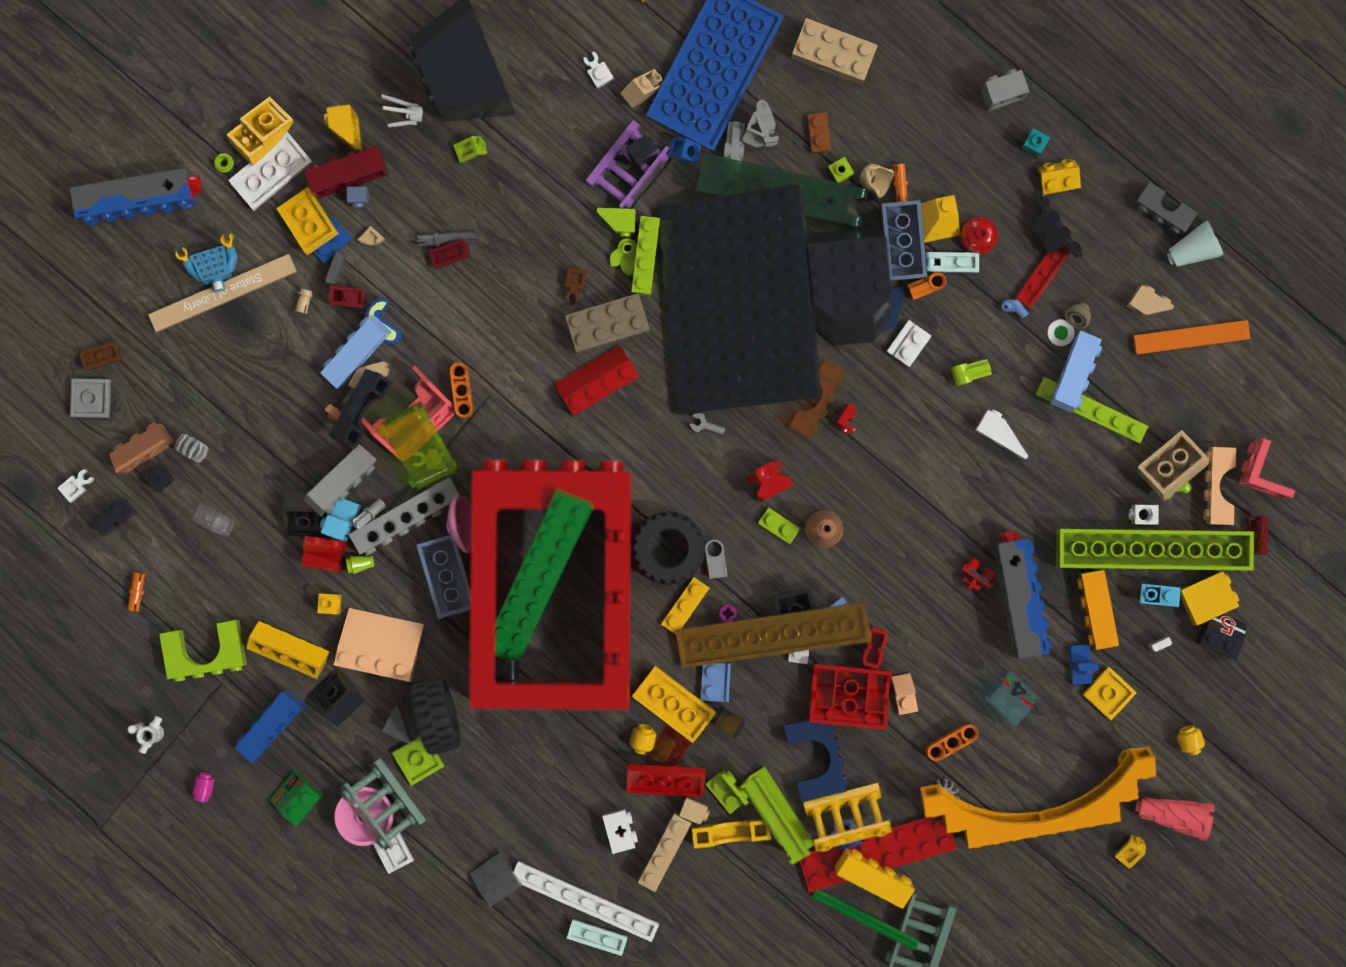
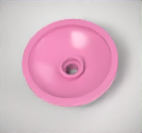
M457 496L450 505L446 527L459 549L465 553H471L472 505L466 497Z
M363 787L355 794L363 803L378 790ZM384 796L367 810L375 818L390 807L391 804L386 796ZM342 797L335 810V825L340 835L354 845L368 846L375 844V836L364 821L359 819V814L350 802H347ZM393 814L379 824V827L385 834L389 832L392 826Z

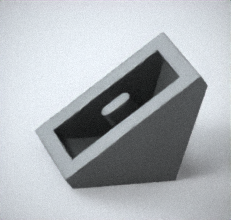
M399 704L393 707L382 732L405 743H409L412 741V737Z

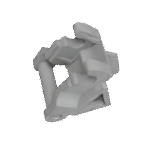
M765 100L757 102L756 110L743 137V142L756 148L764 146V148L773 147L778 144L779 140L778 136H769L774 134L776 123Z

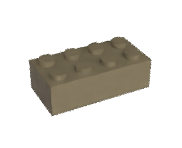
M639 293L565 315L577 354L650 332Z

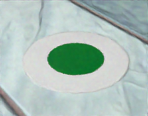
M1056 320L1048 328V337L1053 344L1065 346L1073 340L1074 328L1066 320Z

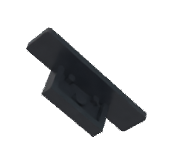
M1034 194L1033 198L1043 212L1029 221L1028 224L1047 252L1052 254L1065 244L1074 258H1081L1083 256L1081 252L1082 247L1077 241L1074 242L1070 236L1071 231L1065 225L1063 226L1058 212L1050 207L1049 199L1044 194Z

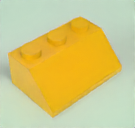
M350 105L327 107L324 120L328 128L331 129V132L355 152H362L358 115Z

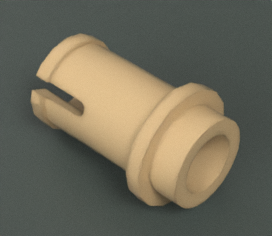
M301 289L298 292L300 295L295 311L307 314L310 298L313 295L312 291Z

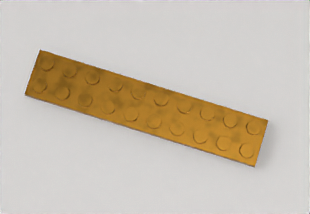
M865 602L675 630L682 668L871 642Z

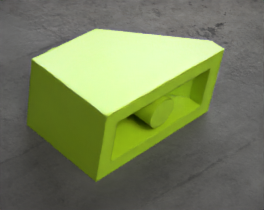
M597 208L599 217L616 234H620L619 237L629 238L631 234L635 235V209Z

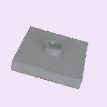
M71 379L70 417L110 418L111 380Z

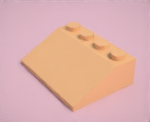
M349 608L334 665L410 682L413 678L424 624Z

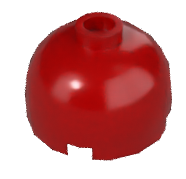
M975 217L969 219L962 226L959 240L966 252L979 253L981 256L989 253L995 247L998 241V231L996 225L991 220L985 217Z

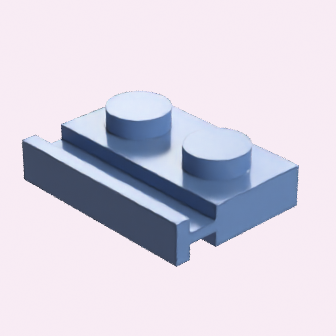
M731 663L703 665L702 701L729 702Z

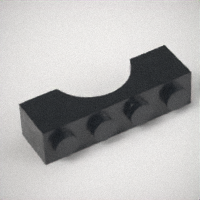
M365 369L328 436L343 446L356 449L364 434L361 427L363 414L372 403L384 398L392 382L378 372Z

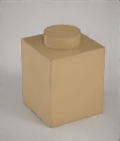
M686 796L679 816L701 825L702 821L706 822L710 811L707 810V804Z

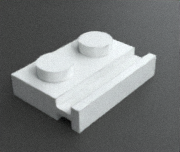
M908 320L886 352L907 367H910L931 338V335Z
M401 833L390 840L393 846L386 851L380 848L377 843L373 844L388 874L414 861Z

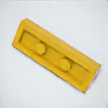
M693 577L661 625L676 634L675 630L682 629L709 590V587Z

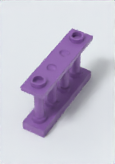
M634 120L586 179V183L592 188L595 184L597 186L600 185L621 201L620 209L630 208L635 201L632 198L660 163L664 164L669 158V148L667 146L663 151L657 148V158L652 165L645 164L640 168L645 174L639 181L616 164L615 159L618 155H624L630 160L626 152L627 143L630 140L634 141L642 137L639 134L640 131H638L639 124ZM607 169L609 171L612 170L634 187L627 196L604 179L603 174Z

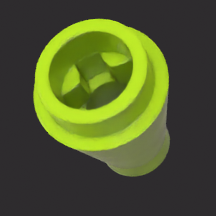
M350 556V558L345 559L348 574L353 573L354 575L368 568L375 567L373 556Z

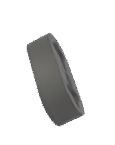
M339 250L336 251L326 277V285H337L347 259V253Z

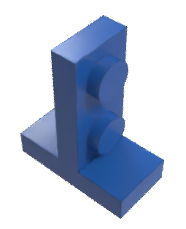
M1070 645L1072 684L1092 683L1093 670H1098V662L1091 660L1090 645Z

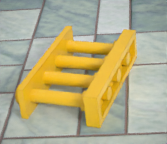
M878 783L803 802L806 816L813 817L819 839L814 840L816 851H827L831 847L874 836L881 837L891 832L890 821H882L877 804V799L881 798ZM869 802L875 824L864 827L858 805ZM840 808H851L857 829L845 832L839 811ZM830 811L832 812L838 834L826 836L821 814Z

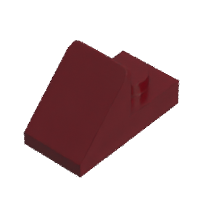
M329 285L328 305L333 307L364 308L365 289Z

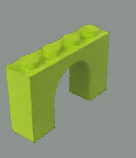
M239 620L217 623L220 650L217 657L209 664H199L189 657L186 651L183 630L161 633L160 640L167 679H173L174 682L185 680V676L190 675L194 679L204 677L206 672L217 675L222 674L223 669L230 668L231 672L242 670V666L247 665Z

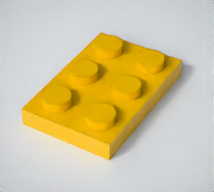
M309 187L276 208L306 255H309L339 234L316 197L311 193Z

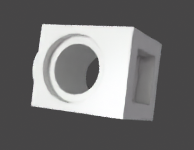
M1132 505V509H1129L1128 517L1131 520V524H1158L1159 505ZM1142 509L1147 512L1145 520L1139 517V512Z

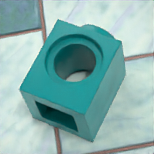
M1033 128L1021 149L1038 158L1050 137Z

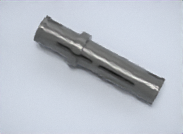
M475 230L451 233L434 232V234L417 235L418 247L433 245L440 247V245L449 244L461 239H465L466 243H476Z

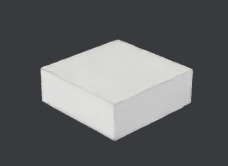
M1163 637L1148 644L1151 651L1157 652L1170 646L1172 642L1169 637Z

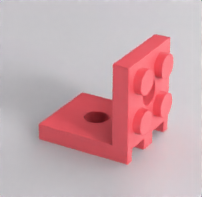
M1258 439L1254 440L1253 443L1251 442L1247 449V453H1249L1247 461L1245 460L1241 467L1243 473L1239 484L1281 499L1293 498L1295 490L1259 478L1271 441Z

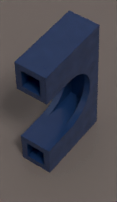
M809 719L784 724L788 745L814 740L825 745L829 752V764L823 773L815 777L796 781L801 802L846 792V786H849L847 776L843 775L841 770L844 767L842 756H838L837 752L840 744L838 737L833 735V730L836 729L835 725L809 722Z

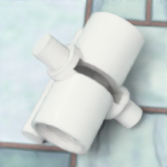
M155 716L149 726L145 727L144 723H138L128 728L129 733L137 732V740L141 744L139 752L146 754L148 748H151L153 743L163 738L164 730L160 726L161 717Z

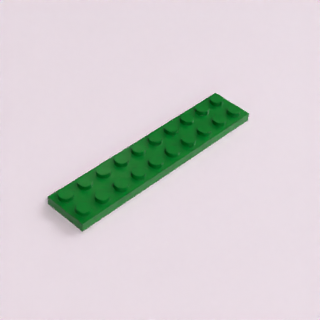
M556 489L495 620V656L505 660L520 661L593 508V503Z

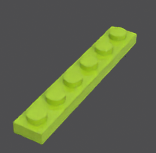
M1043 377L1035 395L1051 402L1058 383ZM1081 394L1080 397L1083 398L1079 408L1072 411L1073 413L1138 444L1141 443L1148 428L1147 425Z

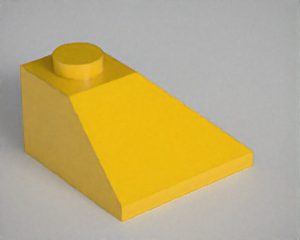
M955 195L921 203L924 243L960 236L959 215Z

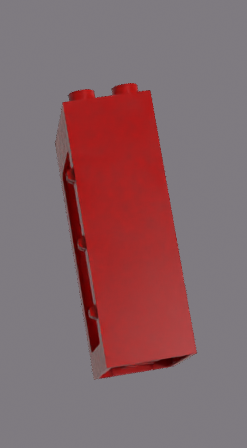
M482 460V471H472L470 708L628 710L630 706L632 473L624 472V463L622 461H600V472L585 471L586 463L584 461H560V471H547V462L525 460L521 461V471H508L509 462L504 460ZM556 489L593 503L592 509H601L606 514L604 681L495 680L496 514L498 510L502 508L547 509ZM613 530H618V532H617V540H618V542H613V537H614V532H613ZM613 591H618L617 603H613ZM612 653H617V665H612Z

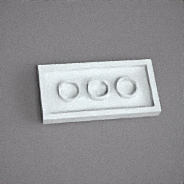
M286 132L277 145L253 166L249 163L228 181L255 211L308 167L312 161L291 135Z

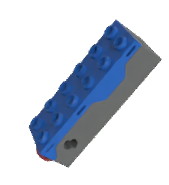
M183 168L70 187L75 218L91 226L97 225L98 221L103 220L105 222H115L117 218L121 217L133 219L138 214L151 216L156 211L169 213L173 212L174 208L181 207V210L193 208L192 205H198L196 196L202 190V183L198 175H193Z
M1014 531L1000 533V542L993 544L1013 657L1023 659L1050 654L1049 649H1052L1051 640L1046 635L1048 623L1046 618L1043 619L1042 611H1045L1043 599L1039 597L1041 585L1040 581L1036 580L1035 575L1038 572L1036 561L1032 559V554L1034 553L1033 543L1029 542V539H1023ZM1013 556L1015 558V562H1012L1011 565L1009 560H1011Z

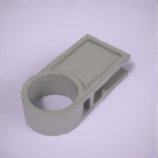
M711 540L705 546L709 579L727 577L724 546L718 540ZM712 542H717L722 547L721 553L716 557L711 556L707 552V547Z

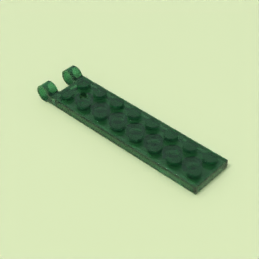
M708 153L703 154L696 186V192L721 196L800 183L803 187L805 216L844 224L854 228H861L863 218L848 215L850 199L853 197L859 200H867L869 193L867 189ZM828 198L833 199L832 205L827 204L826 200Z

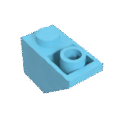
M1141 584L1140 603L1179 607L1181 588Z

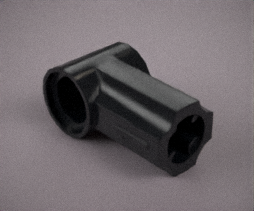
M495 660V677L518 680L519 660Z

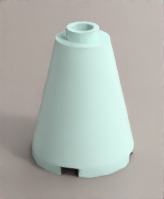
M1208 221L1203 222L1169 249L1170 253L1167 254L1171 265L1175 264L1178 267L1218 258L1223 255L1221 246Z

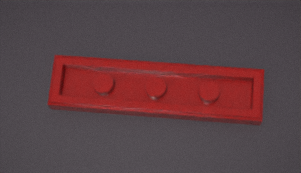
M1065 244L1052 254L1048 252L1045 254L1014 299L1019 300L1029 310L1071 253Z

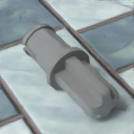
M377 499L368 508H364L363 512L352 520L353 527L360 529L369 521H373L375 516L386 508L385 503L381 499Z

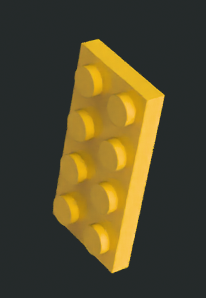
M656 665L632 695L634 699L692 743H694L716 714L715 710Z

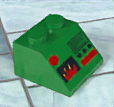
M294 770L270 801L283 817L294 826H298L324 793Z

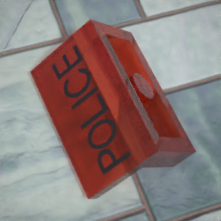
M666 726L647 759L655 765L678 766L692 742Z

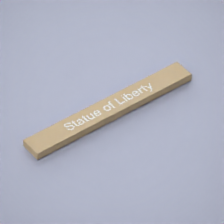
M287 254L225 281L226 289L224 291L214 292V288L211 287L148 315L155 332H160L297 273L290 254Z

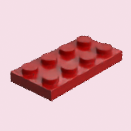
M628 764L627 793L703 797L705 768Z

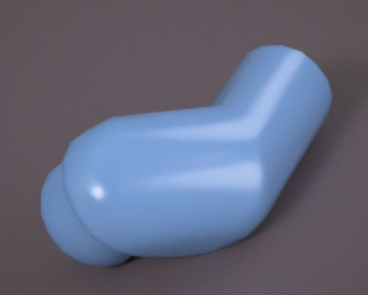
M1006 299L1001 304L1003 311L1016 312L1020 319L1029 314L1019 300Z

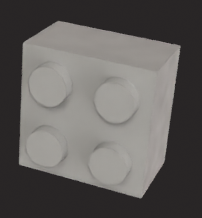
M1016 69L1005 72V76L998 78L995 75L986 79L987 82L984 83L980 90L987 111L1023 100L1030 92L1023 71L1016 72Z

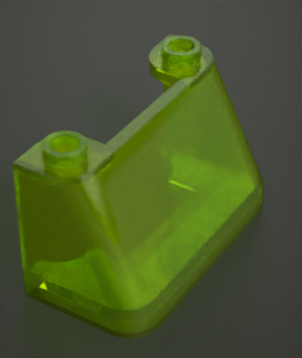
M422 400L382 421V427L379 429L384 439H389L410 476L408 481L413 489L417 488V490L459 471L458 464L455 459L451 458V453L446 448L433 425Z

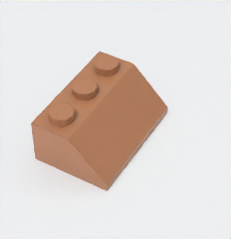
M152 423L145 428L146 431L144 433H136L129 438L130 441L128 443H121L113 448L114 451L109 455L116 473L127 474L175 444L163 424Z

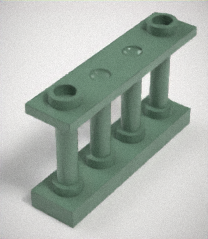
M380 758L370 765L371 773L352 787L346 783L339 789L342 791L341 795L344 800L350 802L375 836L377 845L386 851L393 846L390 841L409 825L414 826V828L418 827L426 819ZM374 779H379L383 784V788L362 803L355 793ZM386 794L391 795L394 799V804L373 818L367 809ZM397 810H402L406 815L405 820L385 834L379 827V824Z
M913 892L904 906L905 910L898 930L905 932L906 926L933 934L936 937L934 945L919 942L917 950L928 953L930 956L929 961L923 964L897 955L901 943L894 941L892 950H888L885 958L887 966L893 967L895 962L907 967H938L957 908L947 903L946 908L943 907L941 909L915 900L916 894ZM912 907L940 916V919H942L940 926L934 927L910 919Z

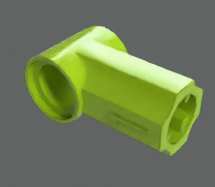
M987 359L951 368L956 386L992 375Z

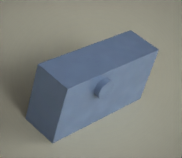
M920 200L880 204L881 226L887 236L891 281L927 277Z
M448 535L417 544L416 547L437 618L440 619L471 610L470 587L458 546L451 536Z

